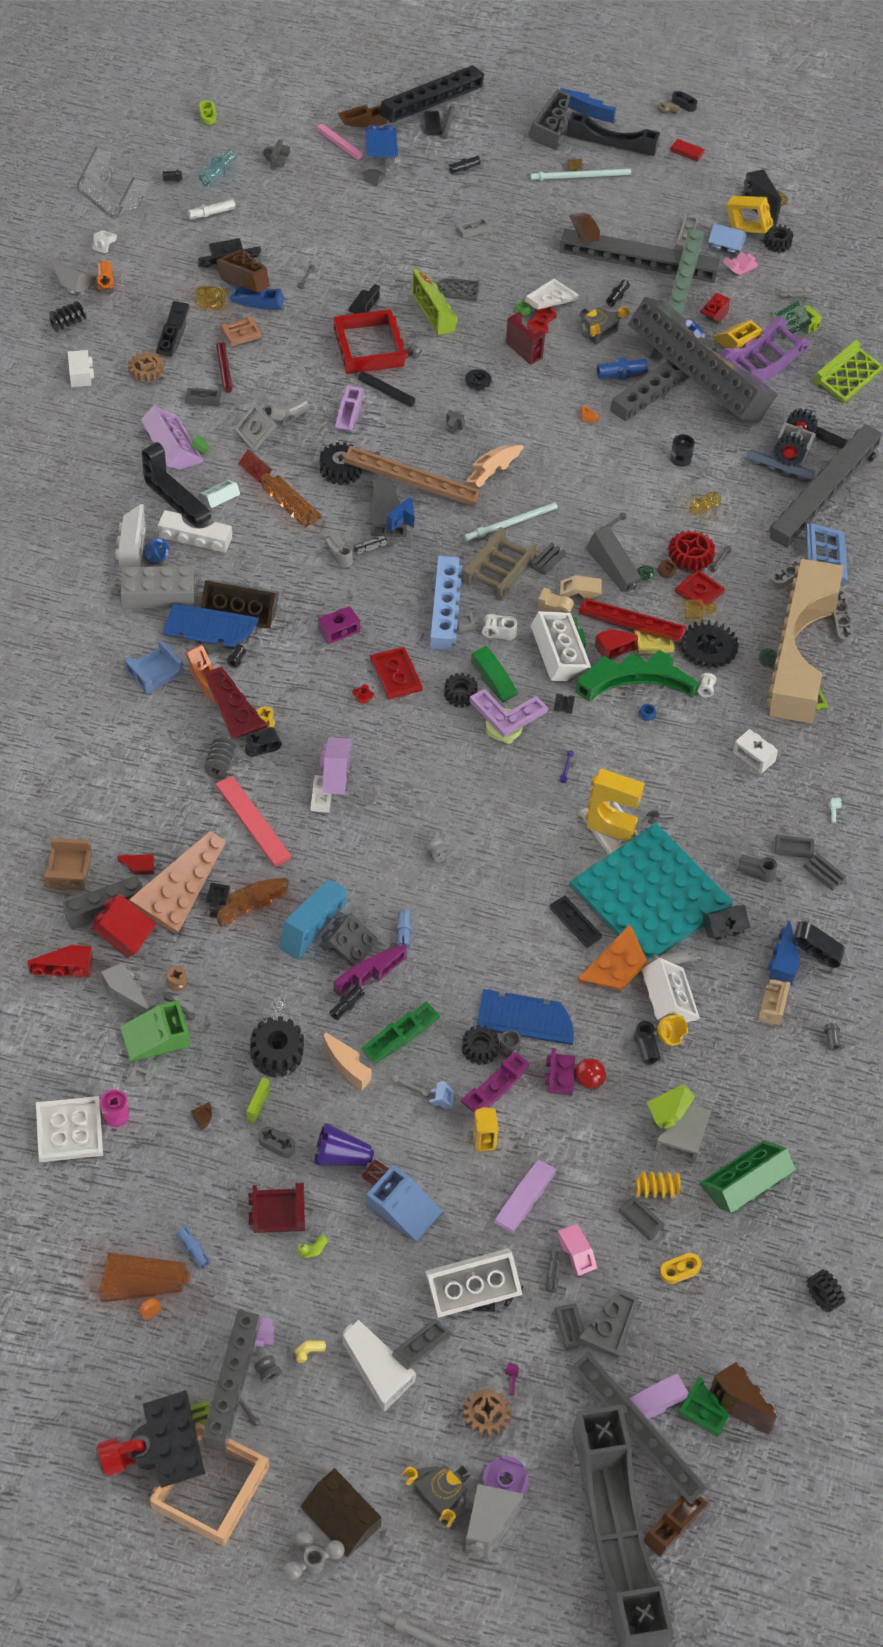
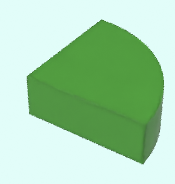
M199 434L191 444V446L203 454H206L209 449L208 443Z

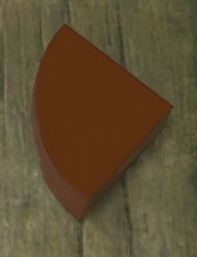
M210 1102L191 1111V1115L200 1130L206 1128L211 1121L212 1108Z

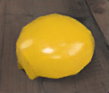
M678 1014L663 1017L657 1026L658 1038L667 1046L682 1043L681 1038L688 1033L687 1022Z

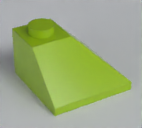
M682 1084L648 1101L647 1104L656 1124L661 1129H668L673 1127L682 1118L694 1100L695 1095L685 1084Z

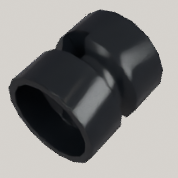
M679 434L674 437L670 460L674 465L684 467L692 462L695 441L691 436Z

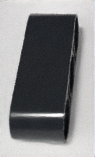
M801 921L797 924L793 943L828 967L837 968L841 965L845 950L844 945L809 922Z

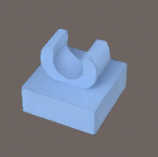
M445 1081L437 1082V1088L431 1090L435 1099H430L429 1102L433 1106L440 1105L444 1110L452 1109L454 1090Z

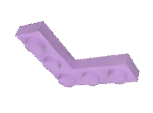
M485 689L470 696L469 700L502 737L509 735L548 711V707L537 696L509 712H506Z

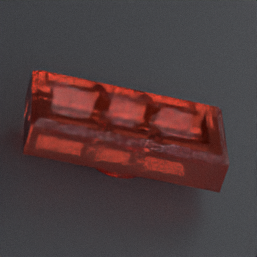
M249 449L246 450L239 461V464L262 484L272 471L265 462Z

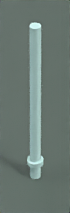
M631 169L543 173L542 171L530 174V179L543 181L544 179L631 175Z

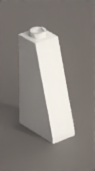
M359 1320L354 1325L350 1324L343 1331V1345L378 1405L385 1412L415 1382L416 1372L411 1368L407 1370L391 1356L393 1351Z

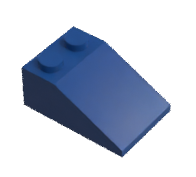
M369 125L368 128H365L367 157H398L396 127L384 125V127L378 128L377 125Z

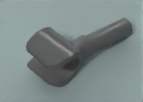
M656 809L646 814V816L651 817L647 821L649 824H653L658 819H673V814H662Z

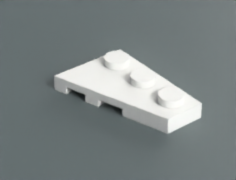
M552 279L527 295L525 302L538 310L576 301L579 295L557 280Z

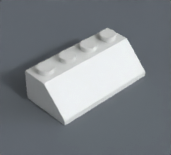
M538 611L531 624V629L550 680L569 681L587 672L591 665L571 613Z
M509 1248L425 1271L438 1318L523 1295L513 1254Z

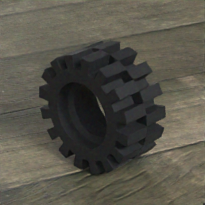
M774 224L765 233L763 243L766 248L768 247V250L773 249V252L776 250L778 253H781V250L786 252L792 246L793 231L785 225L782 227V224H779V226Z
M461 672V675L455 673V677L450 675L446 679L444 697L446 701H449V704L455 703V707H458V704L461 705V708L464 707V704L468 707L470 706V696L477 693L478 683L474 677L470 678V674L464 676V673ZM462 687L467 689L468 691L460 693L455 691L454 689Z
M477 1025L476 1029L473 1026L470 1027V1031L467 1030L463 1036V1055H466L465 1058L467 1060L471 1058V1063L473 1064L475 1061H478L477 1065H481V1061H484V1064H488V1060L492 1062L494 1057L497 1056L499 1049L498 1034L496 1032L493 1033L491 1027L487 1030L485 1025L483 1029L480 1028V1025ZM482 1040L488 1043V1047L479 1050L473 1047V1042Z
M822 1269L807 1279L806 1282L808 1284L806 1285L809 1288V1294H812V1299H815L816 1304L820 1305V1308L825 1310V1312H831L845 1302V1297L843 1296L845 1294L844 1291H841V1285H838V1280L834 1279L833 1275L829 1274L827 1270Z

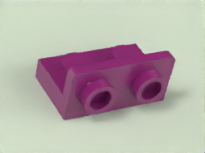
M552 1048L551 1055H547L546 1067H550L549 1073L545 1074L544 1085H548V1093L573 1095L575 1056L556 1054V1048Z

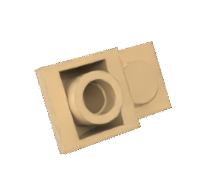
M574 575L560 581V596L570 597L579 593L584 599H592L601 595L602 580L599 578Z

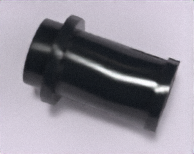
M179 169L176 171H163V181L177 180L179 182L183 179L182 171H179Z
M237 645L232 655L228 656L227 663L233 668L240 666L241 659L247 652L243 645Z

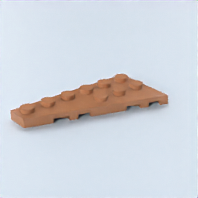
M209 831L128 901L142 913L174 934H177L226 841L212 831Z

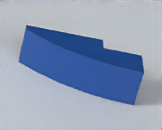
M235 287L230 297L232 302L252 308L269 310L281 309L285 299L281 288L264 289L263 292L257 293L245 287Z

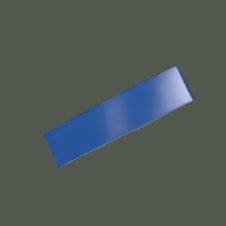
M560 89L571 95L568 108L589 117L614 124L616 107L603 105L602 100L592 99L590 94Z

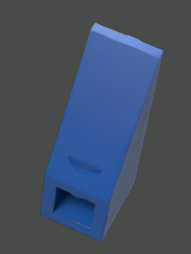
M787 922L786 928H781L778 939L781 942L780 944L776 943L773 954L776 955L775 960L770 959L767 970L771 971L769 979L785 983L790 982V986H792L800 958L797 946L793 943L794 934L791 922Z

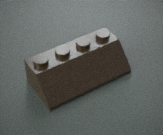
M208 579L204 583L201 608L257 617L259 620L256 626L270 629L277 609L279 591Z

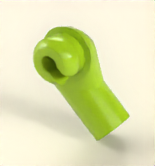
M319 1235L313 1245L301 1243L297 1251L303 1258L319 1256L326 1246L328 1239L323 1235Z

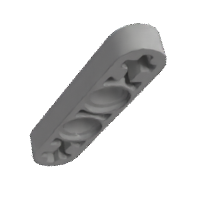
M840 587V599L837 601V607H842L844 611L836 610L832 617L837 641L840 644L847 645L852 642L854 632L846 591ZM842 620L845 621L847 624L841 625L838 623V621Z

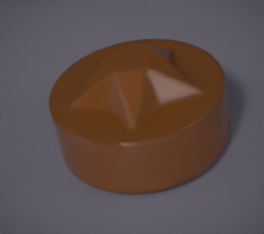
M663 560L658 565V573L664 578H670L676 572V565L671 560Z

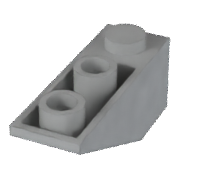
M123 962L101 972L102 982L111 998L140 1015L152 1009L149 999H144L142 995L143 990L140 984L134 982L132 970L130 968L127 969Z

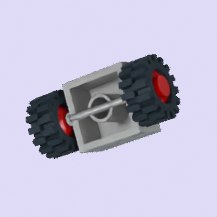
M799 408L798 411L795 409L793 413H790L787 421L784 422L771 453L775 458H778V462L782 460L783 465L785 463H788L787 466H791V464L793 466L804 465L818 426V419H816V415L812 416L813 412L811 410L808 413L806 408L804 411H802V408Z

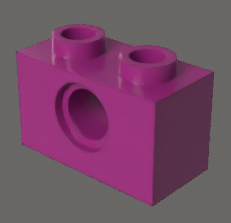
M351 606L318 618V631L329 645L359 633L360 619Z

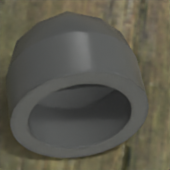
M411 344L408 349V355H412V358L419 357L422 350L416 345Z

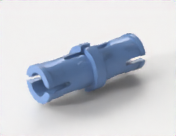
M403 910L398 912V925L396 927V932L398 933L397 947L403 945L404 942L407 949L410 948V933L412 932V927L410 926L411 912L409 910H405V917Z
M188 1227L178 1230L176 1236L185 1247L186 1254L191 1256L199 1269L208 1266L211 1260L201 1248L202 1244L196 1241Z

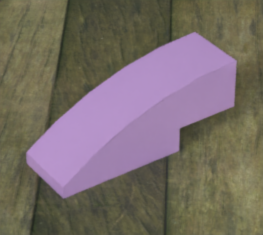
M347 385L345 395L342 397L335 429L352 431L363 401V388Z
M677 1373L639 1392L630 1399L649 1419L665 1412L666 1408L686 1400L688 1391Z

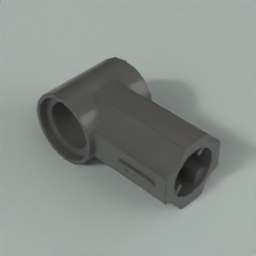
M742 854L737 871L759 876L764 882H771L776 876L777 862L771 857L759 859Z

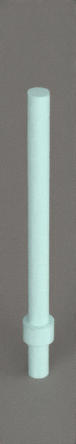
M554 502L485 528L479 527L475 531L463 535L465 541L483 538L486 534L497 531L500 527L505 528L557 509L558 506Z

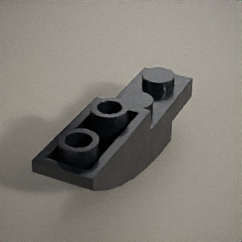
M173 301L167 322L163 326L156 348L157 354L173 356L177 350L186 327V318L190 308L188 303Z

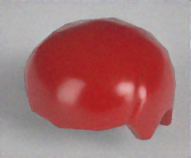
M588 1058L578 1063L574 1076L579 1085L587 1089H596L604 1083L606 1070L599 1060Z

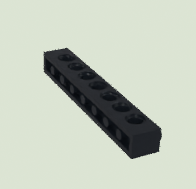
M471 65L381 101L380 114L389 122L394 123L483 87L484 73L474 65Z

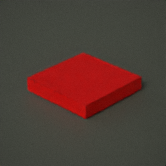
M699 569L675 588V593L700 611H703L725 592L724 587Z

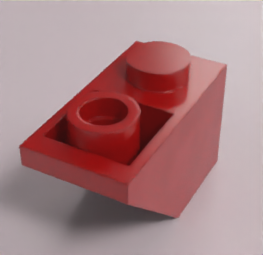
M716 292L700 310V313L721 322L728 314L730 298Z

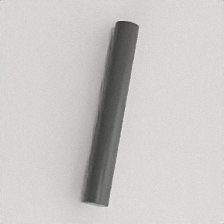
M452 105L449 107L441 137L443 139H446L454 115L455 107Z

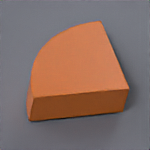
M581 406L582 422L599 421V416L596 412H593L587 406Z

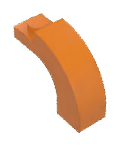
M199 644L184 653L190 664L189 670L198 687L211 702L216 704L204 676V672L214 668L210 663L204 646Z

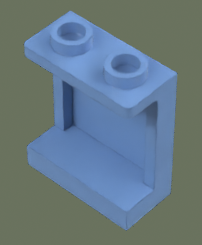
M162 640L158 642V649L134 661L130 656L125 659L126 672L146 694L183 674L184 664L181 657L176 656L172 648Z

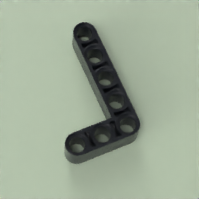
M155 442L143 449L142 464L146 484L194 527H198L211 519L209 509L167 473L163 446L159 442Z

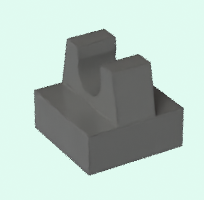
M451 410L447 412L448 432L454 434L457 429L462 430L465 426L464 415Z

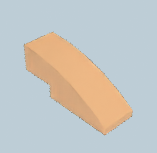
M325 1033L324 1047L330 1060L345 1079L360 1091H363L371 1081L372 1069L359 1062L360 1053L330 1034Z

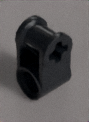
M273 727L250 732L246 735L245 753L251 757L275 752L282 747V741Z

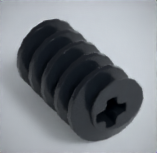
M78 301L49 313L50 322L55 332H58V326L62 330L64 329V324L70 327L69 321L74 325L76 324L75 319L81 322V316L84 320L87 318L83 306Z

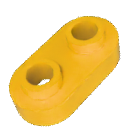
M687 1253L666 1261L661 1266L660 1277L667 1284H675L693 1277L700 1271L701 1260L696 1254ZM686 1265H692L693 1268L689 1269L686 1267ZM672 1272L674 1276H669L667 1273Z

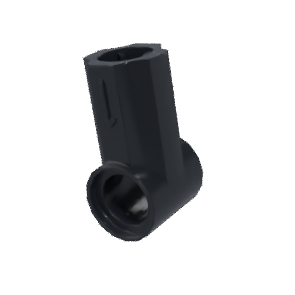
M641 1021L637 1025L634 1040L638 1044L642 1062L647 1065L654 1064L661 1059L654 1036L655 1027L649 1021Z

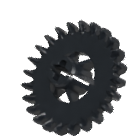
M710 619L707 625L701 620L700 626L695 621L693 628L691 624L688 625V630L686 629L679 643L681 646L680 650L684 652L683 655L688 657L690 662L694 661V664H700V667L707 666L709 669H711V666L718 668V665L724 667L725 663L730 664L731 660H734L738 654V637L734 638L735 632L729 634L730 627L724 630V623L718 627L717 620L713 626L710 623Z

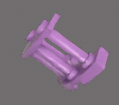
M776 316L769 326L762 331L763 335L759 339L754 338L744 344L742 349L738 347L725 348L720 356L745 370L742 367L744 366L749 373L764 382L781 372L801 353L805 352L811 341L804 337L798 339L786 329L788 321ZM779 333H782L795 344L787 353L772 342ZM764 347H769L780 359L772 364L759 351ZM755 357L765 368L757 370L747 359Z

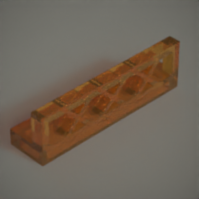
M268 473L262 475V488L304 528L321 519V514L279 475L271 477Z

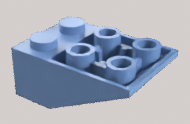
M394 1165L389 1168L366 1194V1207L416 1243L443 1212L407 1174Z

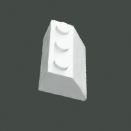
M144 504L138 505L123 516V523H119V533H121V536L117 537L119 549L115 551V559L119 561V567H141L146 531Z
M658 958L642 969L643 981L647 986L648 996L654 1008V1016L658 1021L665 1016L676 1014L682 1016L686 1022L700 1019L684 968Z

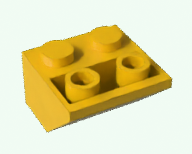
M752 320L737 323L715 335L714 339L724 348L738 347L742 349L744 344L754 338L759 339L762 329Z

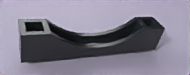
M576 112L571 113L567 128V136L655 156L659 146L660 132L644 129L633 133L614 132L598 125L588 115Z

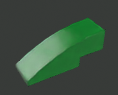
M487 645L472 653L471 663L482 674L481 679L502 702L518 695L507 672Z

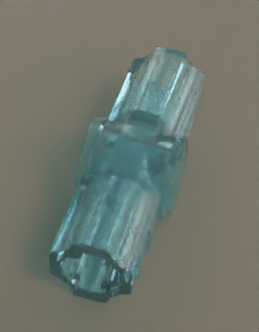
M229 148L220 156L211 159V165L199 175V179L204 185L208 186L217 178L225 176V170L237 160L234 150Z

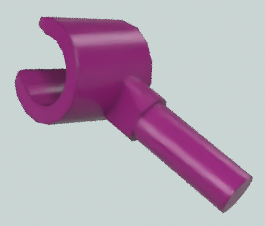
M511 1362L508 1363L505 1374L511 1376L508 1395L514 1396L519 1366Z

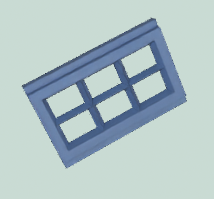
M807 523L805 525L807 560H820L825 563L843 565L841 583H847L845 533L813 523ZM815 533L824 535V543L816 541ZM827 536L836 538V546L828 544ZM816 546L825 548V556L816 554ZM828 549L837 551V560L828 558Z

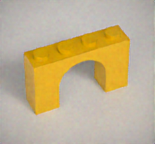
M601 768L598 775L594 774L591 782L592 788L589 793L591 798L587 805L588 811L585 820H588L587 828L628 842L632 839L636 830L638 817L618 811L606 801L617 802L637 809L643 795L645 783Z

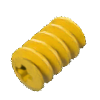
M641 1171L639 1177L638 1174L636 1175L637 1198L640 1197L641 1192H644L645 1198H648L650 1192H652L654 1198L657 1197L658 1193H661L662 1199H665L667 1193H669L671 1199L674 1198L675 1193L679 1197V1173L676 1172L672 1178L670 1172H666L665 1177H663L662 1172H658L655 1178L653 1171L649 1172L648 1177L645 1171Z

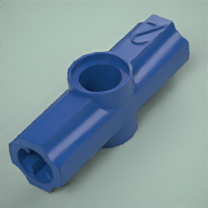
M618 358L614 363L598 364L596 368L598 379L618 377L620 380H625L634 374L648 373L647 359L627 361L626 358Z

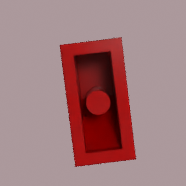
M609 629L596 635L594 647L602 657L606 656L609 659H613L637 648L638 636Z

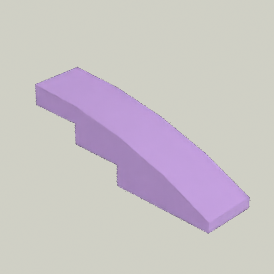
M538 1159L510 1196L494 1223L513 1233L532 1210L533 1204L541 1196L545 1186L553 1178L557 1169Z

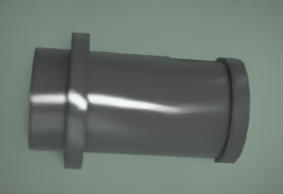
M829 1023L824 1029V1033L827 1034L828 1049L838 1050L841 1048L839 1039L840 1027L836 1023Z

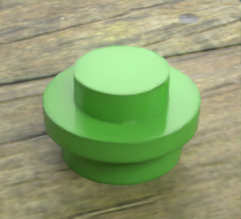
M520 301L515 306V312H521L522 316L529 315L531 313V306L525 301Z

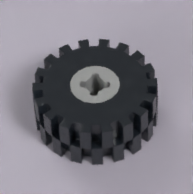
M336 442V445L329 444V448L325 447L324 451H321L319 471L327 482L331 480L334 485L336 482L339 485L343 483L348 485L350 481L355 482L356 478H360L362 468L344 462L350 446H353L352 444L347 446L345 442H343V445Z

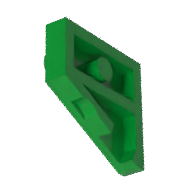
M699 1376L678 1415L718 1437L729 1415L719 1405L718 1399L713 1392L710 1393L704 1384V1380Z

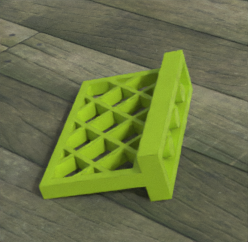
M855 340L819 370L812 383L817 387L822 385L841 402L845 403L883 370V366L860 348L861 343ZM859 354L864 360H857L856 355ZM846 364H854V368H847ZM857 364L865 365V369H858ZM869 365L874 366L877 370H869ZM837 372H844L845 377L837 376ZM848 373H855L856 378L848 377ZM859 374H866L867 378H859ZM832 380L835 382V385H830L826 381ZM838 381H845L846 386H839ZM849 382H857V387L850 386ZM839 390L847 391V396H843Z

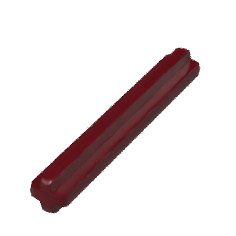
M223 341L217 342L223 391L227 393L232 391V382L226 345Z

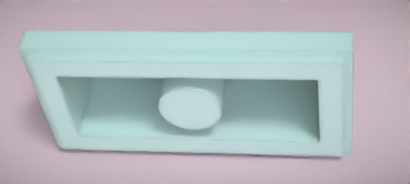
M226 480L201 492L200 496L208 506L213 508L238 496L240 491L236 482Z

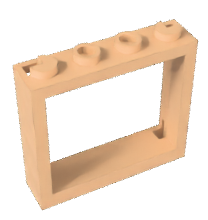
M197 1422L195 1427L198 1441H200V1439L203 1440L202 1436L205 1426ZM230 1438L226 1453L254 1466L218 1531L163 1503L174 1484L163 1488L160 1485L155 1487L149 1498L152 1510L223 1547L269 1469V1459Z

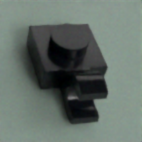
M211 882L206 898L207 903H211L209 917L217 918L220 905L226 906L230 893L229 885Z

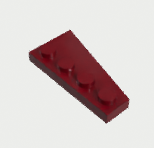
M222 666L204 672L205 679L231 739L234 740L250 732L267 728L266 722L260 718L258 712L246 700L245 695L239 691Z

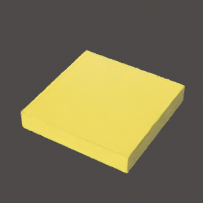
M634 630V634L638 636V654L656 653L659 649L664 653L674 652L673 640Z

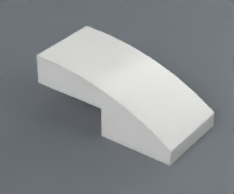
M315 775L311 811L330 813L332 794L322 793L323 776Z

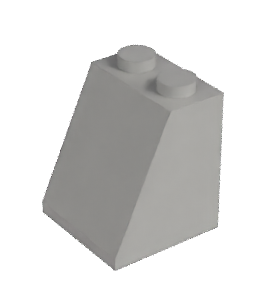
M481 1484L477 1485L466 1539L465 1554H469L474 1559L488 1558L518 1517L523 1498L522 1493Z

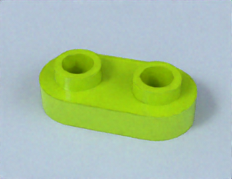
M210 100L201 101L199 103V111L202 122L207 125L214 124L217 121L214 103Z

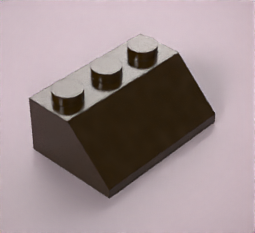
M336 1468L331 1470L316 1484L301 1505V1509L331 1541L338 1540L344 1545V1555L347 1558L381 1528L382 1517Z

